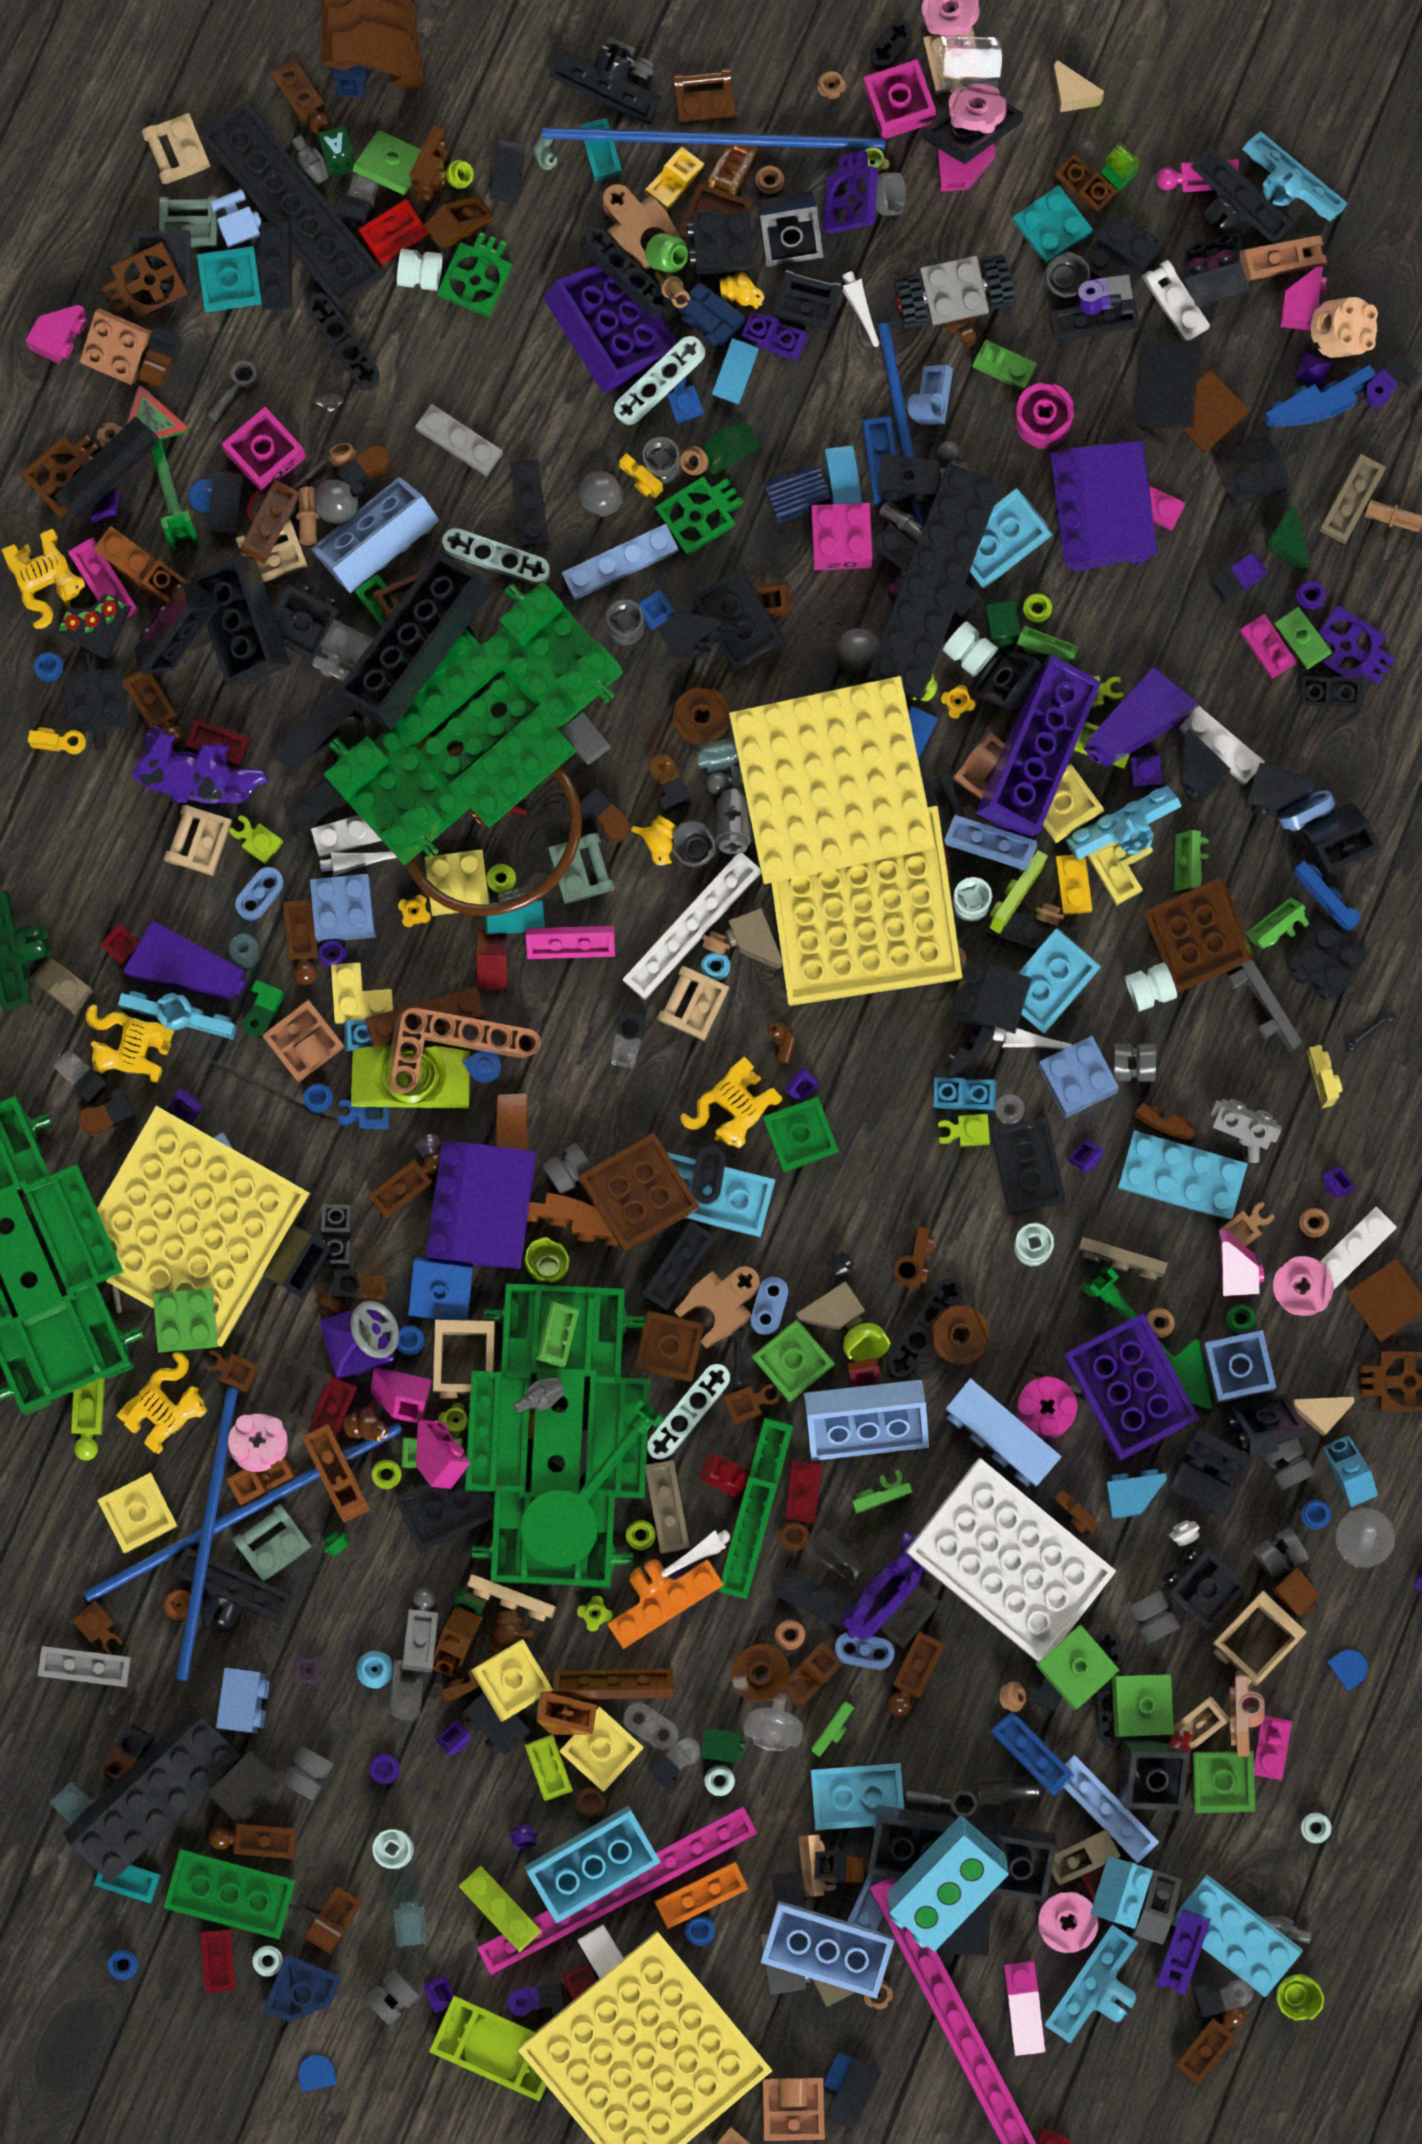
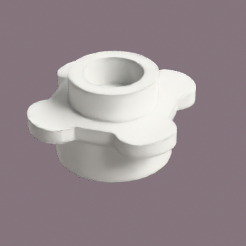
M1189 1520L1175 1525L1173 1527L1174 1531L1169 1536L1173 1541L1177 1542L1178 1546H1184L1199 1538L1200 1535L1197 1530L1200 1527L1195 1521L1189 1522Z

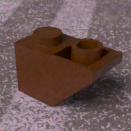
M455 1606L444 1626L434 1653L432 1670L457 1680L474 1643L483 1617Z

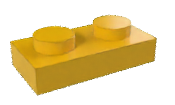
M1074 854L1056 856L1063 915L1092 912L1086 857L1078 860Z

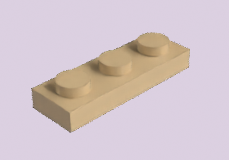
M471 1575L467 1585L473 1588V1595L489 1600L490 1595L501 1599L499 1605L514 1611L517 1610L518 1606L529 1610L528 1616L543 1622L545 1617L552 1619L556 1607L475 1575Z

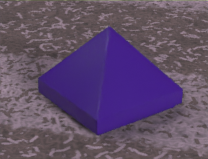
M1306 352L1295 379L1310 385L1315 384L1318 388L1322 389L1333 362Z
M117 489L108 492L92 508L90 518L92 522L116 518L119 491Z
M801 1067L790 1078L784 1090L799 1104L807 1100L819 1085V1082L804 1067Z
M179 1088L168 1108L184 1122L192 1125L202 1105L195 1096Z
M1085 1139L1067 1161L1080 1170L1087 1172L1097 1167L1104 1149Z
M1339 1165L1323 1174L1326 1193L1341 1199L1356 1189Z
M456 1720L436 1739V1742L451 1756L465 1750L471 1734Z
M446 1976L423 1985L427 2001L435 2013L449 2007L454 1994Z

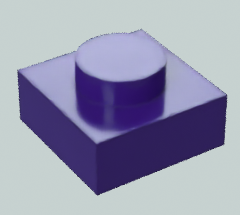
M1160 756L1131 758L1132 788L1162 787Z

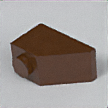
M475 196L442 205L424 227L437 246L444 248L460 243L489 224L494 217L480 197Z
M1298 1568L1292 1570L1270 1591L1294 1617L1299 1616L1301 1613L1306 1617L1318 1605L1314 1601L1319 1596L1318 1592Z

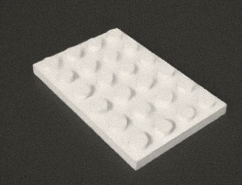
M980 1458L976 1460L905 1551L1037 1662L1066 1637L1116 1572Z

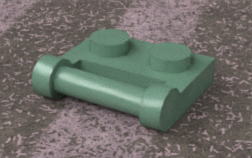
M208 196V199L169 200V197H160L159 230H191L192 247H217L218 211H213L210 201L218 199V197ZM170 211H208V216H169Z
M599 833L589 834L580 838L575 857L563 878L558 882L565 904L607 893L615 889L613 880H609L599 846V843H601ZM567 842L548 847L554 868L560 861ZM588 848L598 881L596 885L590 886L580 854L581 849Z
M281 1504L273 1508L274 1512L242 1536L238 1534L232 1539L263 1582L312 1548ZM282 1521L287 1528L253 1552L248 1545Z

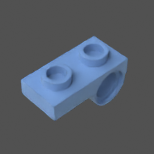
M948 365L923 367L920 393L913 394L908 400V412L915 422L921 425L945 424L953 373L952 367Z

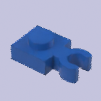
M686 376L672 389L673 393L667 395V400L677 424L704 415L694 385L685 387Z
M339 1101V1109H348L350 1111V1114L347 1116H339L340 1124L348 1125L354 1122V1120H359V1128L389 1129V1107H351V1101Z

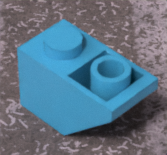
M1349 1435L1322 1446L1337 1484L1351 1507L1378 1496L1371 1470Z
M1158 1469L1141 1471V1477L1129 1478V1473L1111 1476L1112 1481H1108L1105 1484L1110 1519L1140 1515L1167 1480L1166 1473L1159 1474Z

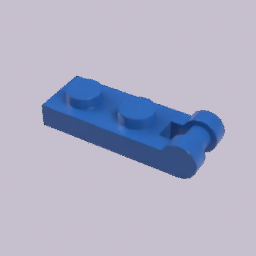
M1303 861L1297 866L1293 872L1296 878L1343 930H1353L1360 919L1358 911L1345 907L1340 901L1342 900L1340 893L1333 886L1328 887L1321 880L1323 875L1315 865H1308Z

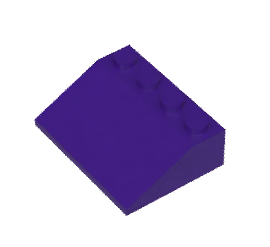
M617 258L609 260L614 267H621V263ZM598 265L555 281L543 298L602 393L621 386L648 371L677 344L676 339L662 317L654 318L647 315ZM629 278L630 283L634 287H642L637 278Z
M1144 442L1077 447L1051 453L1065 566L1077 572L1158 554Z
M442 1141L426 1258L474 1264V1266L521 1269L536 1152L473 1143Z
M1144 1313L1065 1353L1063 1356L1117 1462L1130 1457L1200 1419Z

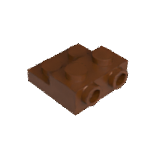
M435 125L409 174L415 198L426 204L434 202L437 195L441 196L448 182L445 179L446 171L444 170V165L450 153L447 150L448 141H446L445 130Z

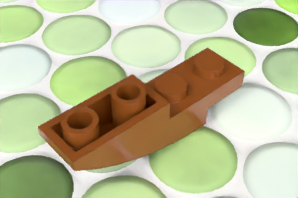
M112 526L109 527L93 549V551L115 566L117 571L166 605L172 598V591L179 584L189 583L160 560L154 559Z
M547 1193L545 1204L529 1203L527 1218L529 1223H538V1219L550 1220V1225L567 1227V1223H572L571 1232L572 1235L577 1236L578 1241L594 1243L595 1238L605 1239L608 1245L619 1246L597 1209L589 1204L552 1193Z

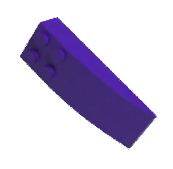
M1053 655L1049 657L1006 741L976 814L1011 833L1030 838L1040 832L1101 685L1100 681Z

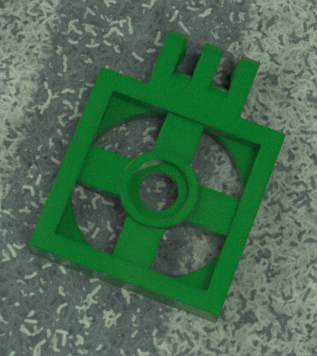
M481 231L474 247L459 243L437 295L490 318L512 271L513 264L501 259L508 242L501 240L496 250L494 246L497 237L491 236L487 245H484L487 233ZM473 256L478 259L474 269L470 271L457 267L459 262L466 257ZM489 264L497 267L500 275L499 283L486 279L485 272ZM474 275L479 276L481 282L476 286L470 283V278ZM452 278L464 282L465 290L461 298L451 288L450 282ZM482 290L493 294L487 300L472 302L476 293Z
M703 476L655 507L656 512L664 524L667 525L670 533L686 556L694 553L735 526V522L729 513L741 506L744 501L741 497L732 502L729 501L738 492L735 488L725 493L723 492L724 489L731 485L728 478L711 488ZM688 494H702L709 497L710 500L702 505L694 504ZM678 501L684 510V516L672 523L670 513L674 504ZM718 509L720 512V523L718 528L712 531L706 522V517ZM698 511L701 518L698 521H692L689 517L691 512ZM688 527H693L698 530L702 538L697 541H690L684 539L680 533Z

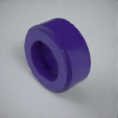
M389 1754L378 1755L370 1764V1774L376 1782L390 1784L400 1774L399 1762Z

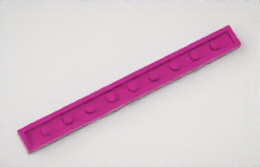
M744 1807L657 1852L656 1854L661 1863L557 1924L549 1910L532 1918L531 1920L541 1930V1933L520 1953L503 1934L477 1949L490 1975L756 1835L757 1832Z
M887 1877L868 1887L1000 2143L1036 2144L937 1951L934 1952L928 1946L925 1948L921 1947L912 1938L913 1933L905 1926L903 1928L898 1927L890 1919L887 1892L899 1878Z

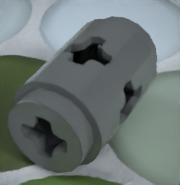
M729 789L723 791L717 800L716 843L718 848L724 853L740 854L747 850V846L751 842V818L745 791Z

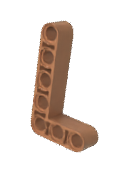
M410 1008L401 1012L395 1021L386 1085L395 1094H403L413 1090L418 1082L424 1040L525 1058L539 1050L541 1039L531 1029L420 1008ZM407 1015H412L416 1018L417 1027L415 1030L409 1029L406 1026L405 1018ZM436 1020L444 1023L446 1027L444 1035H439L435 1032L434 1022ZM465 1025L471 1027L474 1031L472 1040H467L463 1037L462 1029ZM492 1031H497L501 1034L502 1043L500 1046L492 1043L490 1036ZM521 1036L527 1037L530 1041V1049L528 1051L522 1050L519 1046ZM402 1044H408L412 1048L413 1054L410 1059L402 1056L400 1052ZM398 1072L407 1076L408 1084L405 1088L400 1087L396 1083Z

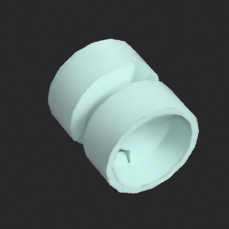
M402 248L398 262L397 286L413 288L417 283L421 289L437 291L442 271V254L425 252L421 256L418 250Z
M965 622L945 644L943 651L954 661L960 659L962 661L961 667L974 677L987 665L998 647L987 638L980 639L979 631L968 622Z
M970 877L962 880L957 885L953 898V908L957 916L969 922L979 921L984 918L991 904V888L980 878Z
M1164 962L1149 968L1147 975L1142 971H1138L1125 976L1130 997L1138 1012L1153 1007L1156 999L1159 1002H1167L1177 998L1172 976Z
M1038 1223L1022 1227L1014 1243L1016 1257L1023 1264L1029 1266H1038L1044 1263L1050 1257L1054 1246L1053 1235L1048 1228Z
M396 1829L381 1832L375 1838L372 1846L375 1860L381 1866L389 1869H397L407 1865L414 1853V1844L411 1838L405 1832Z

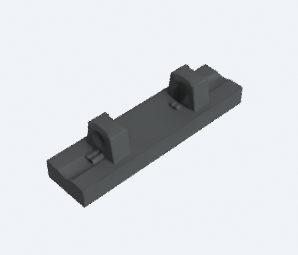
M1253 960L1239 966V971L1229 976L1228 981L1233 989L1247 982L1268 1016L1269 1021L1258 1029L1262 1037L1265 1039L1277 1032L1289 1052L1299 1047L1302 1040Z

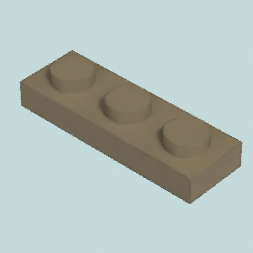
M1360 454L1326 517L1320 532L1346 544L1386 467Z
M1082 1237L1078 1252L1083 1253L1082 1258L1097 1263L1100 1262V1259L1110 1261L1113 1268L1122 1271H1128L1129 1268L1140 1271V1276L1156 1280L1157 1276L1163 1277L1168 1264L1167 1262Z
M674 1460L646 1465V1476L660 1553L690 1549Z

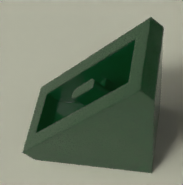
M746 422L723 428L702 447L708 456L707 469L714 477L759 449L761 444Z
M1295 506L1288 510L1269 540L1266 549L1302 570L1307 569L1309 558Z

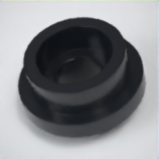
M833 1252L830 1255L831 1259L827 1263L837 1275L844 1279L847 1275L851 1276L854 1273L852 1268L854 1262L844 1252L840 1254Z

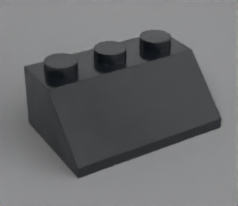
M197 582L179 584L172 591V598L168 604L157 612L156 620L152 626L141 634L139 638L141 641L136 646L135 653L139 670L143 674L172 671L219 608L220 604Z

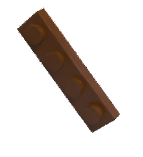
M477 987L366 1017L364 1022L372 1047L374 1048L392 1043L397 1016L410 1008H420L473 1019L483 1018L485 1012ZM407 1015L405 1024L409 1029L415 1030L417 1020L414 1016ZM436 1020L434 1022L435 1031L446 1028L442 1021Z
M673 1668L554 1671L553 1694L575 1700L673 1698Z

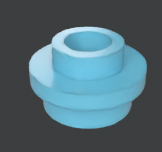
M716 952L708 953L701 963L702 973L715 981L724 979L730 971L728 957L725 954ZM713 962H719L722 967L719 971L715 972L711 970L710 965Z

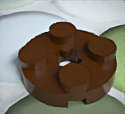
M702 687L692 688L683 693L676 702L673 712L674 727L683 740L696 747L712 745L721 740L730 727V706L725 697L716 690L702 689ZM698 710L702 713L708 711L710 714L707 717L708 722L697 723L695 721L697 718L695 712Z
M956 1304L942 1309L929 1324L932 1348L939 1357L947 1362L967 1364L975 1361L983 1354L986 1340L989 1339V1326L985 1317L979 1311L966 1305ZM957 1327L966 1331L962 1335V1342L953 1338Z

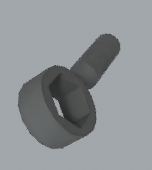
M239 361L233 365L231 377L234 384L230 389L225 390L208 413L207 417L212 421L217 422L224 410L234 399L235 391L238 387L249 388L256 383L257 371L251 362ZM241 367L251 368L253 375L248 381L237 380L235 374Z
M915 1791L906 1792V1803L936 1807L943 1804L951 1805L953 1813L958 1817L961 1815L966 1818L973 1815L978 1806L976 1797L968 1791H959L955 1793L952 1799H944L937 1794ZM959 1795L970 1796L974 1806L968 1814L957 1812L954 1802Z

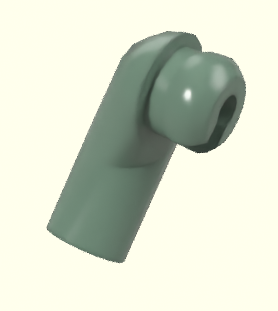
M541 132L533 147V154L541 168L550 170L557 164V157L553 155L550 149L554 139H542Z

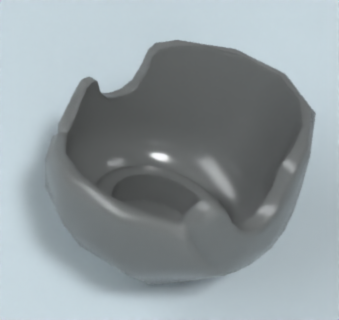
M890 172L879 174L877 179L876 211L883 216L902 214L906 204V187L903 176L900 173Z
M1069 252L1053 258L1048 263L1044 274L1046 285L1051 292L1064 298L1077 295L1080 285L1089 281L1091 277L1089 265L1084 258Z
M597 470L588 473L578 484V500L581 506L588 512L605 517L616 512L623 503L624 491L619 481L608 472Z
M335 479L325 480L318 485L314 507L317 514L326 522L342 524L355 517L358 497L351 495L350 485L346 482Z
M854 628L844 632L837 644L840 666L853 675L862 676L867 674L879 645L878 638L867 629Z
M691 820L681 823L673 831L672 850L682 864L692 867L707 864L715 854L716 838L707 825Z

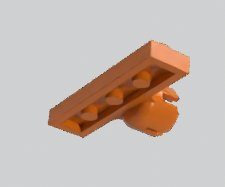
M656 1559L644 1563V1568L649 1574L650 1580L647 1579L640 1567L630 1574V1582L638 1593L640 1601L607 1622V1625L623 1649L724 1585L708 1559L675 1579H672L669 1575L666 1577L661 1575L664 1568L660 1561Z

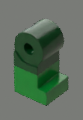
M256 980L252 992L258 996L251 1012L243 1018L242 1026L249 1037L262 1039V1035L271 1029L286 994L282 990Z

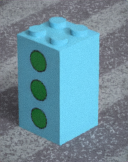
M960 1815L887 1892L890 1919L898 1927L903 1928L905 1926L913 1933L912 1938L921 1947L925 1948L928 1946L935 1952L1009 1875L1005 1853Z

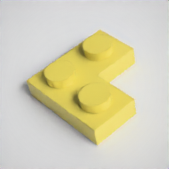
M1111 843L1087 855L1116 906L1142 892V888L1129 865L1153 852L1151 846L1146 851L1139 846L1137 848L1140 850V854H1129L1118 843Z
M361 963L331 965L336 1024H344L346 1020H365L366 1017L393 1010L392 989L363 991Z
M1321 1045L1310 1047L1307 1055L1321 1108L1333 1106L1339 1098V1093L1342 1092L1340 1078L1338 1075H1333L1328 1052H1323Z

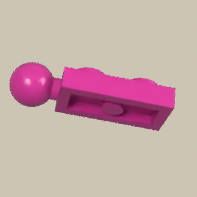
M1238 159L1227 160L1239 172ZM1194 162L1180 163L1181 172L1165 167L1160 169L1156 175V183L1163 190H1171L1177 184H1181L1182 192L1213 190L1190 168Z

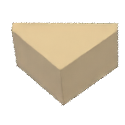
M1058 60L1056 61L1053 69V79L1060 112L1100 106L1103 102L1104 91Z
M1354 1397L1294 1399L1292 1405L1304 1420L1324 1436L1354 1404Z
M1208 1697L1174 1726V1730L1186 1729L1190 1733H1194L1195 1736L1190 1741V1747L1193 1750L1230 1721V1718L1212 1697Z

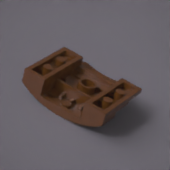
M322 0V64L344 71L361 65L390 73V84L411 90L423 86V58L419 55L416 6L410 0Z

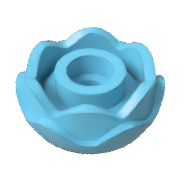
M369 1651L358 1660L356 1665L357 1677L363 1685L370 1688H380L388 1683L393 1676L392 1660L388 1655L380 1651ZM374 1666L377 1667V1671H376V1672H373V1671H372V1668H373Z

